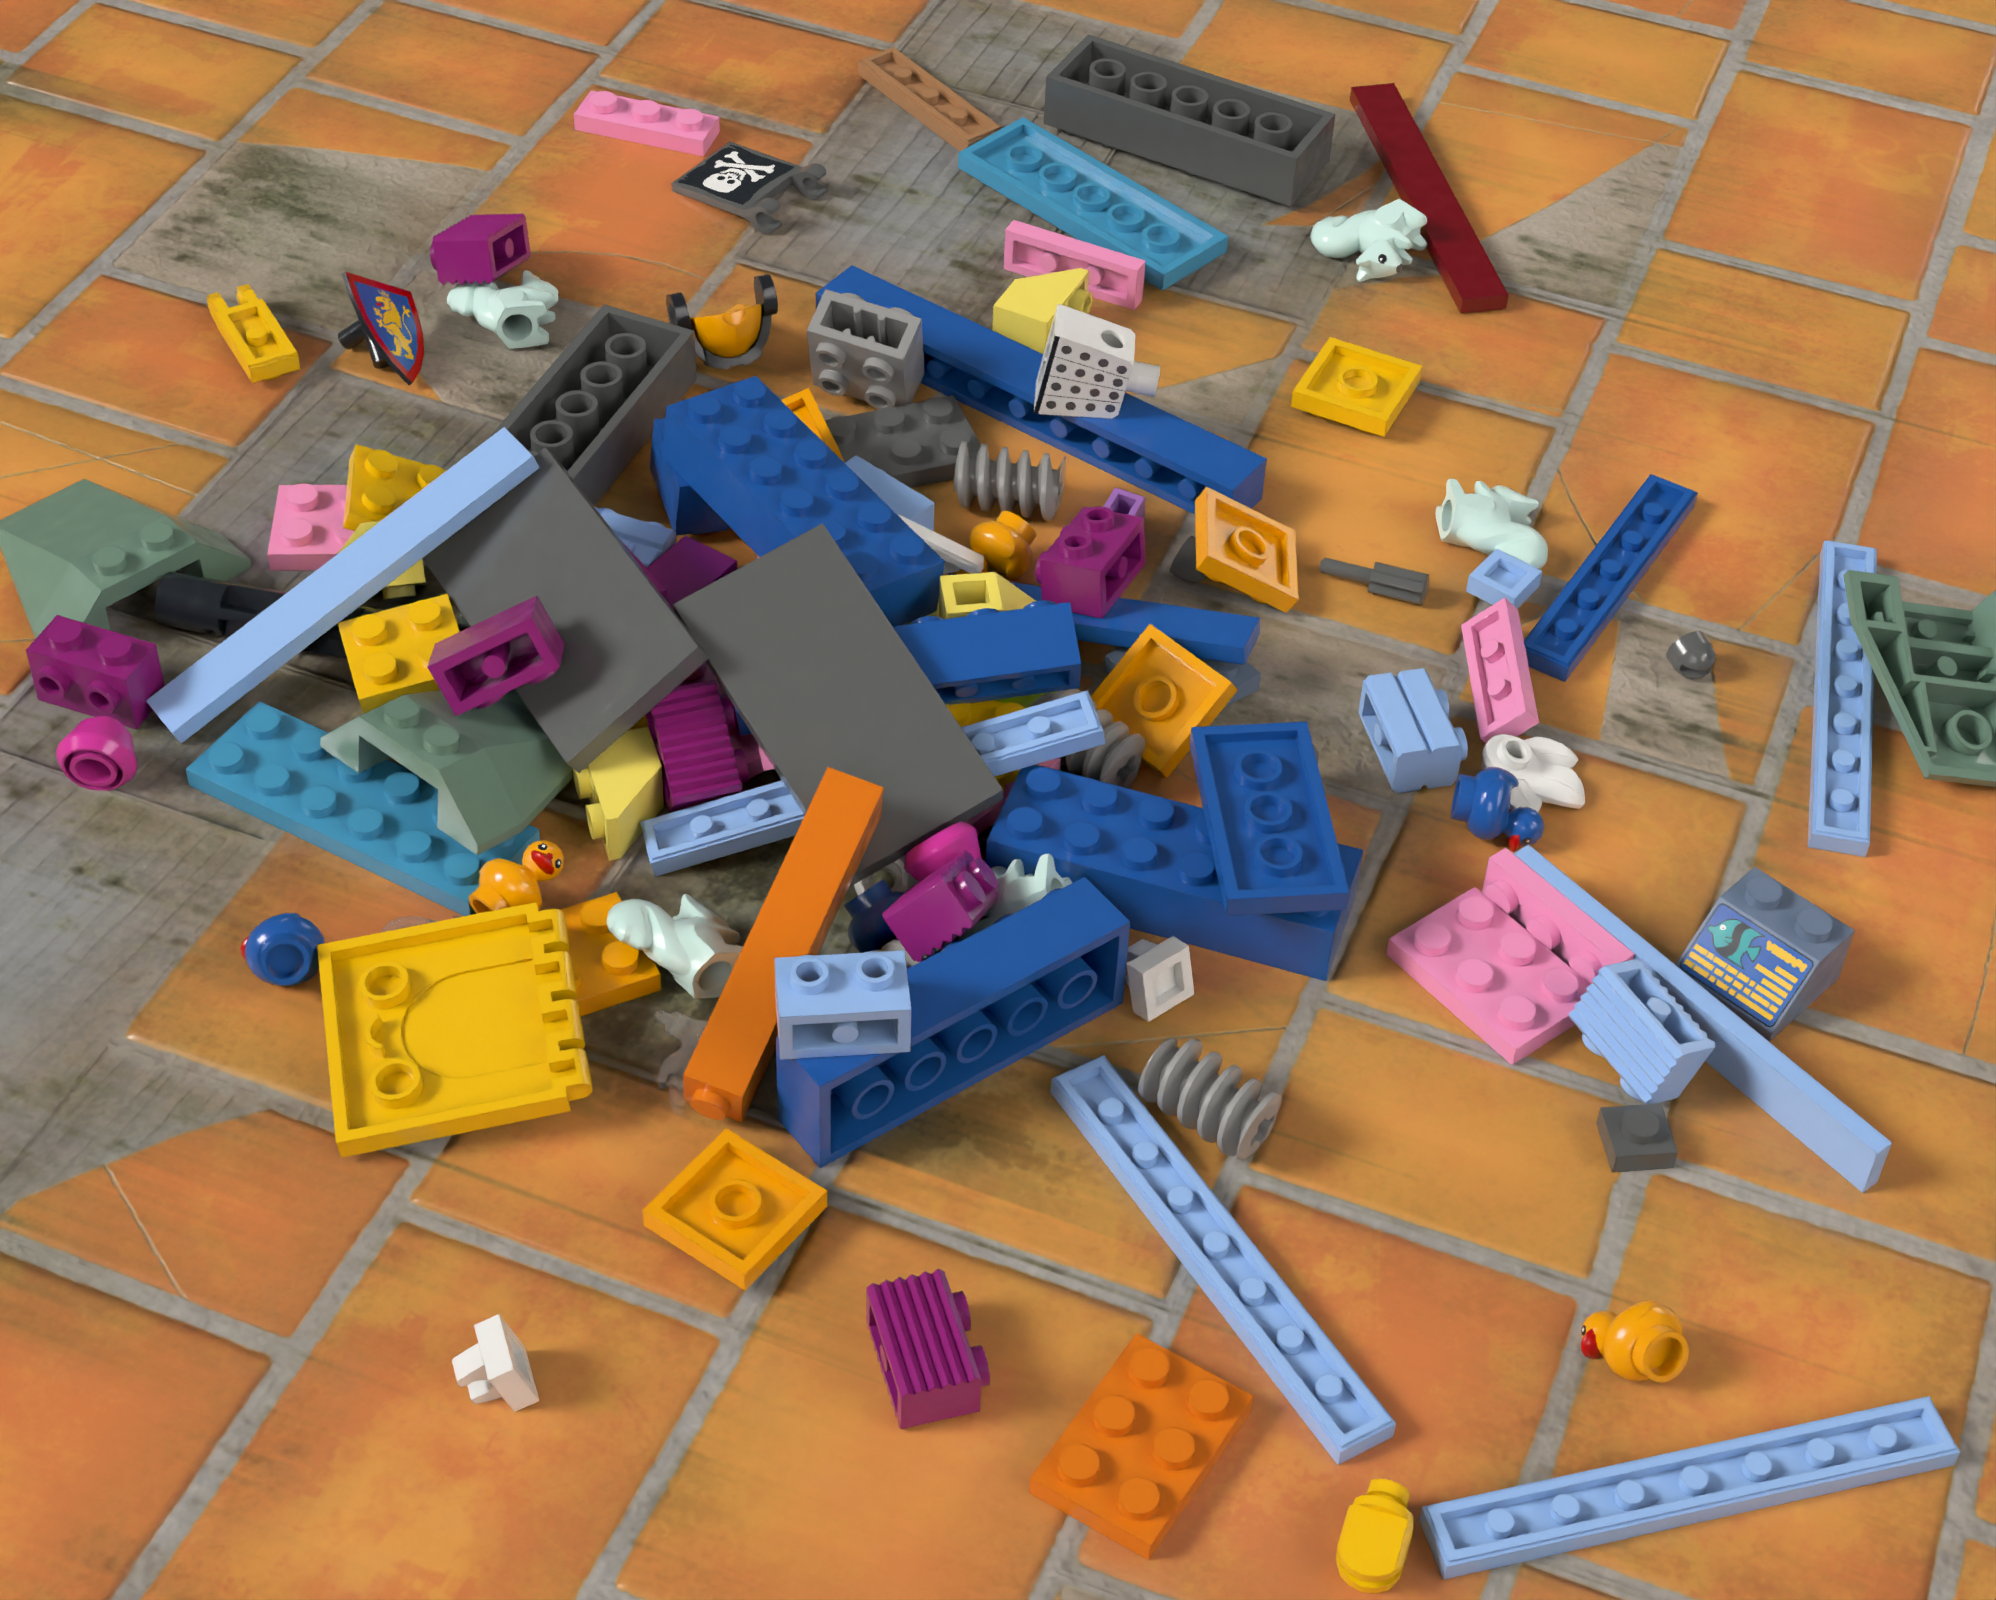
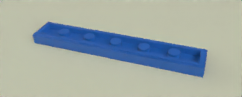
M1653 474L1649 475L1525 638L1524 645L1530 668L1566 682L1695 507L1697 492Z
M1010 582L1034 600L1042 601L1041 586ZM1120 597L1103 619L1072 613L1078 641L1130 648L1147 626L1151 624L1197 658L1245 665L1260 635L1259 617Z

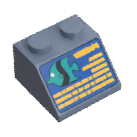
M1754 867L1719 897L1675 965L1770 1042L1839 979L1855 930Z

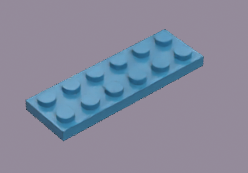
M1024 117L965 148L958 154L959 169L1074 238L1145 260L1144 280L1161 290H1165L1227 252L1228 235Z
M261 701L186 768L189 786L463 916L476 914L468 897L479 887V871L486 862L500 858L522 865L523 853L526 848L533 842L540 841L539 829L528 825L521 833L479 855L474 854L437 828V788L409 769L389 760H385L357 773L320 747V737L328 734V732Z

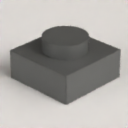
M1661 1103L1600 1108L1596 1124L1612 1173L1674 1168L1678 1151Z

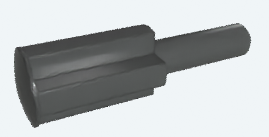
M1325 557L1321 560L1319 566L1321 573L1369 584L1368 593L1417 605L1423 604L1429 589V574L1380 562H1375L1374 568L1371 569Z

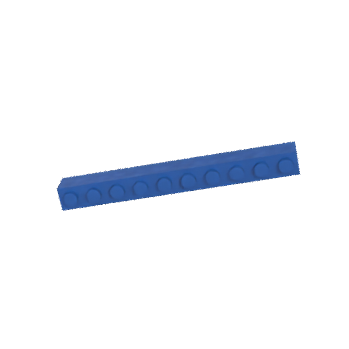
M851 265L816 292V308L825 289L840 294H856L866 302L889 309L894 307L901 308L910 312L915 317L922 318L925 371L921 381L922 384L944 395H954L957 401L1188 512L1195 514V500L1206 487L1251 509L1262 499L1267 458L1127 393L1124 394L1118 416L1112 419L1034 413L1036 380L1043 358L1042 353Z

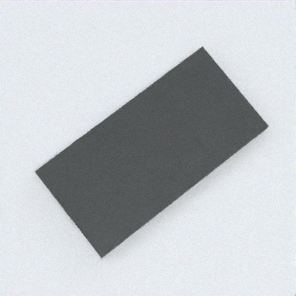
M545 447L534 456L540 467L538 470L423 557V560L470 627L538 595L565 643L560 668L549 678L534 685L526 683L515 688V690L566 763L580 773L707 661L710 656L563 465Z
M823 523L673 604L674 611L710 656L705 661L804 815L827 767L884 787L881 818L850 886L902 858L916 845L941 830L960 821L965 822L1003 800L1002 787Z

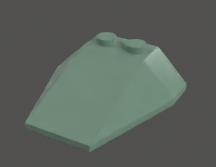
M86 479L72 484L0 520V550L35 638L38 637L56 615L110 630L106 607L162 579L168 572H175L181 569L187 575L227 581L252 568L250 559L220 533Z
M1848 570L1843 576L1851 625L1924 778L1996 787V590L1972 611L1902 601L1897 576Z
M515 689L507 692L502 699L486 708H473L458 716H455L441 690L406 694L320 737L321 748L357 773L389 758H393L437 788V828L476 855L521 833L574 777L573 768L563 759Z

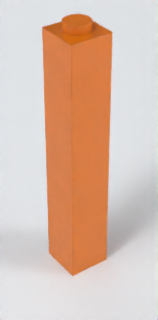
M827 767L683 1074V1100L689 1102L691 1107L701 1115L715 1120H723L725 1117L742 1123L776 1049L778 1028L775 1002L774 958L819 954L881 818L884 787Z

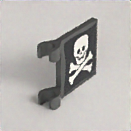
M733 142L727 143L671 183L673 192L744 217L757 230L768 235L782 226L780 220H775L770 216L780 209L779 202L773 197L789 185L793 184L804 196L811 200H816L828 192V187L822 186L817 182V180L826 175V169L821 164L814 163L801 167Z

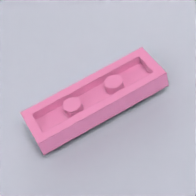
M591 90L574 113L575 130L703 157L720 132L719 116L704 114L696 109H680L665 106L652 100H636L617 96L608 91L597 92Z
M1013 220L1005 229L1004 270L1031 277L1083 268L1089 270L1088 291L1092 292L1093 298L1131 310H1135L1141 303L1143 298L1145 260Z
M1503 598L1461 625L1480 739L1485 743L1491 737L1499 734L1520 736L1539 723L1518 609L1506 598Z
M1504 848L1489 857L1482 893L1588 983H1593L1592 979L1599 974L1598 970L1605 965L1634 959L1635 954L1510 850Z

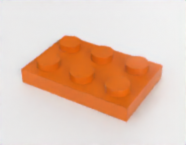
M1136 1333L1030 1477L1029 1493L1149 1560L1251 1413L1254 1395Z

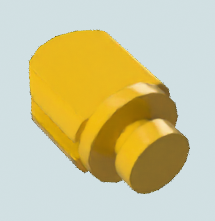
M1388 1479L1371 1480L1366 1495L1356 1497L1347 1510L1337 1544L1336 1563L1340 1577L1350 1587L1362 1593L1377 1594L1389 1591L1399 1580L1404 1568L1413 1536L1414 1517L1407 1509L1410 1493L1406 1487Z

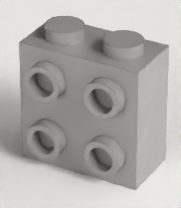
M825 289L807 328L813 385L834 396L847 395L866 401L876 409L912 403L925 374L922 318L915 317L910 312L901 308L894 307L889 309L866 302L856 294H840Z

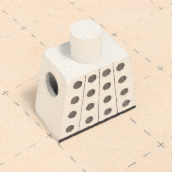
M1057 304L1036 380L1034 413L1112 419L1119 414L1125 391L1154 397L1160 376V366L1134 361L1135 333L1131 329Z

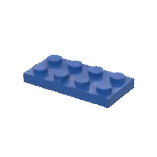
M1287 722L1191 727L1190 748L1225 915L1238 916L1347 910L1350 892L1308 723Z

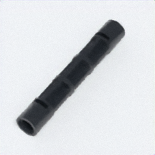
M168 572L162 578L157 590L155 614L160 625L208 634L215 631L219 636L230 637L285 595L286 592ZM359 606L340 622L383 610ZM457 623L459 631L470 627V625ZM338 624L302 650L347 659Z

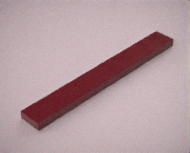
M1395 84L1351 87L1350 102L1401 200L1423 213L1427 218V223L1420 227V234L1427 242L1426 248L1459 312L1463 314L1506 309L1509 295Z

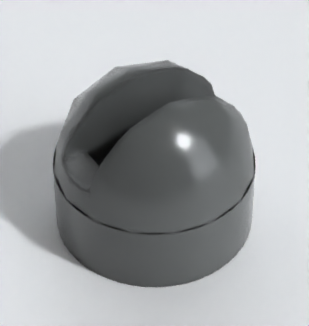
M1190 536L1184 542L1170 567V573L1190 583L1202 582L1207 578L1204 573L1196 570V538L1194 536Z
M1694 631L1682 636L1670 646L1666 653V658L1679 674L1689 679H1699L1707 675L1711 671L1716 657L1712 644L1701 631Z

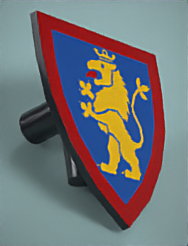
M345 271L342 273L343 280L359 320L338 333L340 343L344 348L350 350L365 340L375 368L381 369L390 366L408 385H411L421 371L424 357L423 331L411 291Z

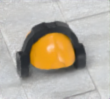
M769 274L754 277L756 305L736 304L724 313L694 318L689 316L687 304L681 292L667 294L666 306L670 324L695 331L696 357L702 360L705 366L719 369H729V367L736 365L746 366L762 355V349L770 334L772 315L778 312V301L773 280Z

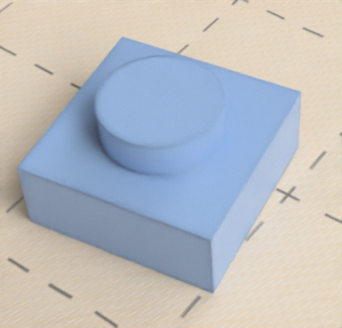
M1496 548L1469 575L1466 592L1491 605L1506 598L1518 609L1539 588L1542 570Z

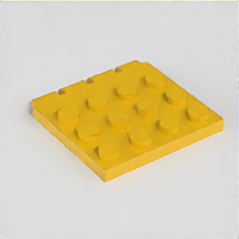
M537 902L317 945L335 1139L341 1158L570 1112L569 1101L585 1098L592 1093L593 1088L586 1051L583 1050L585 1039L578 1002L575 1001L577 990L572 959L568 953L569 940L563 911L559 909L539 911Z

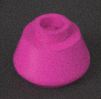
M107 716L92 717L81 721L60 741L56 750V759L64 774L75 784L90 790L109 791L130 782L137 770L133 738L130 732L119 721Z
M960 821L916 845L905 854V871L919 882L964 850L969 852L974 860L976 858L981 859L975 827Z

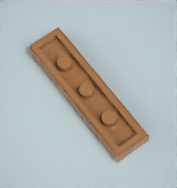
M894 47L858 61L859 76L958 151H962L1002 129L1000 125Z

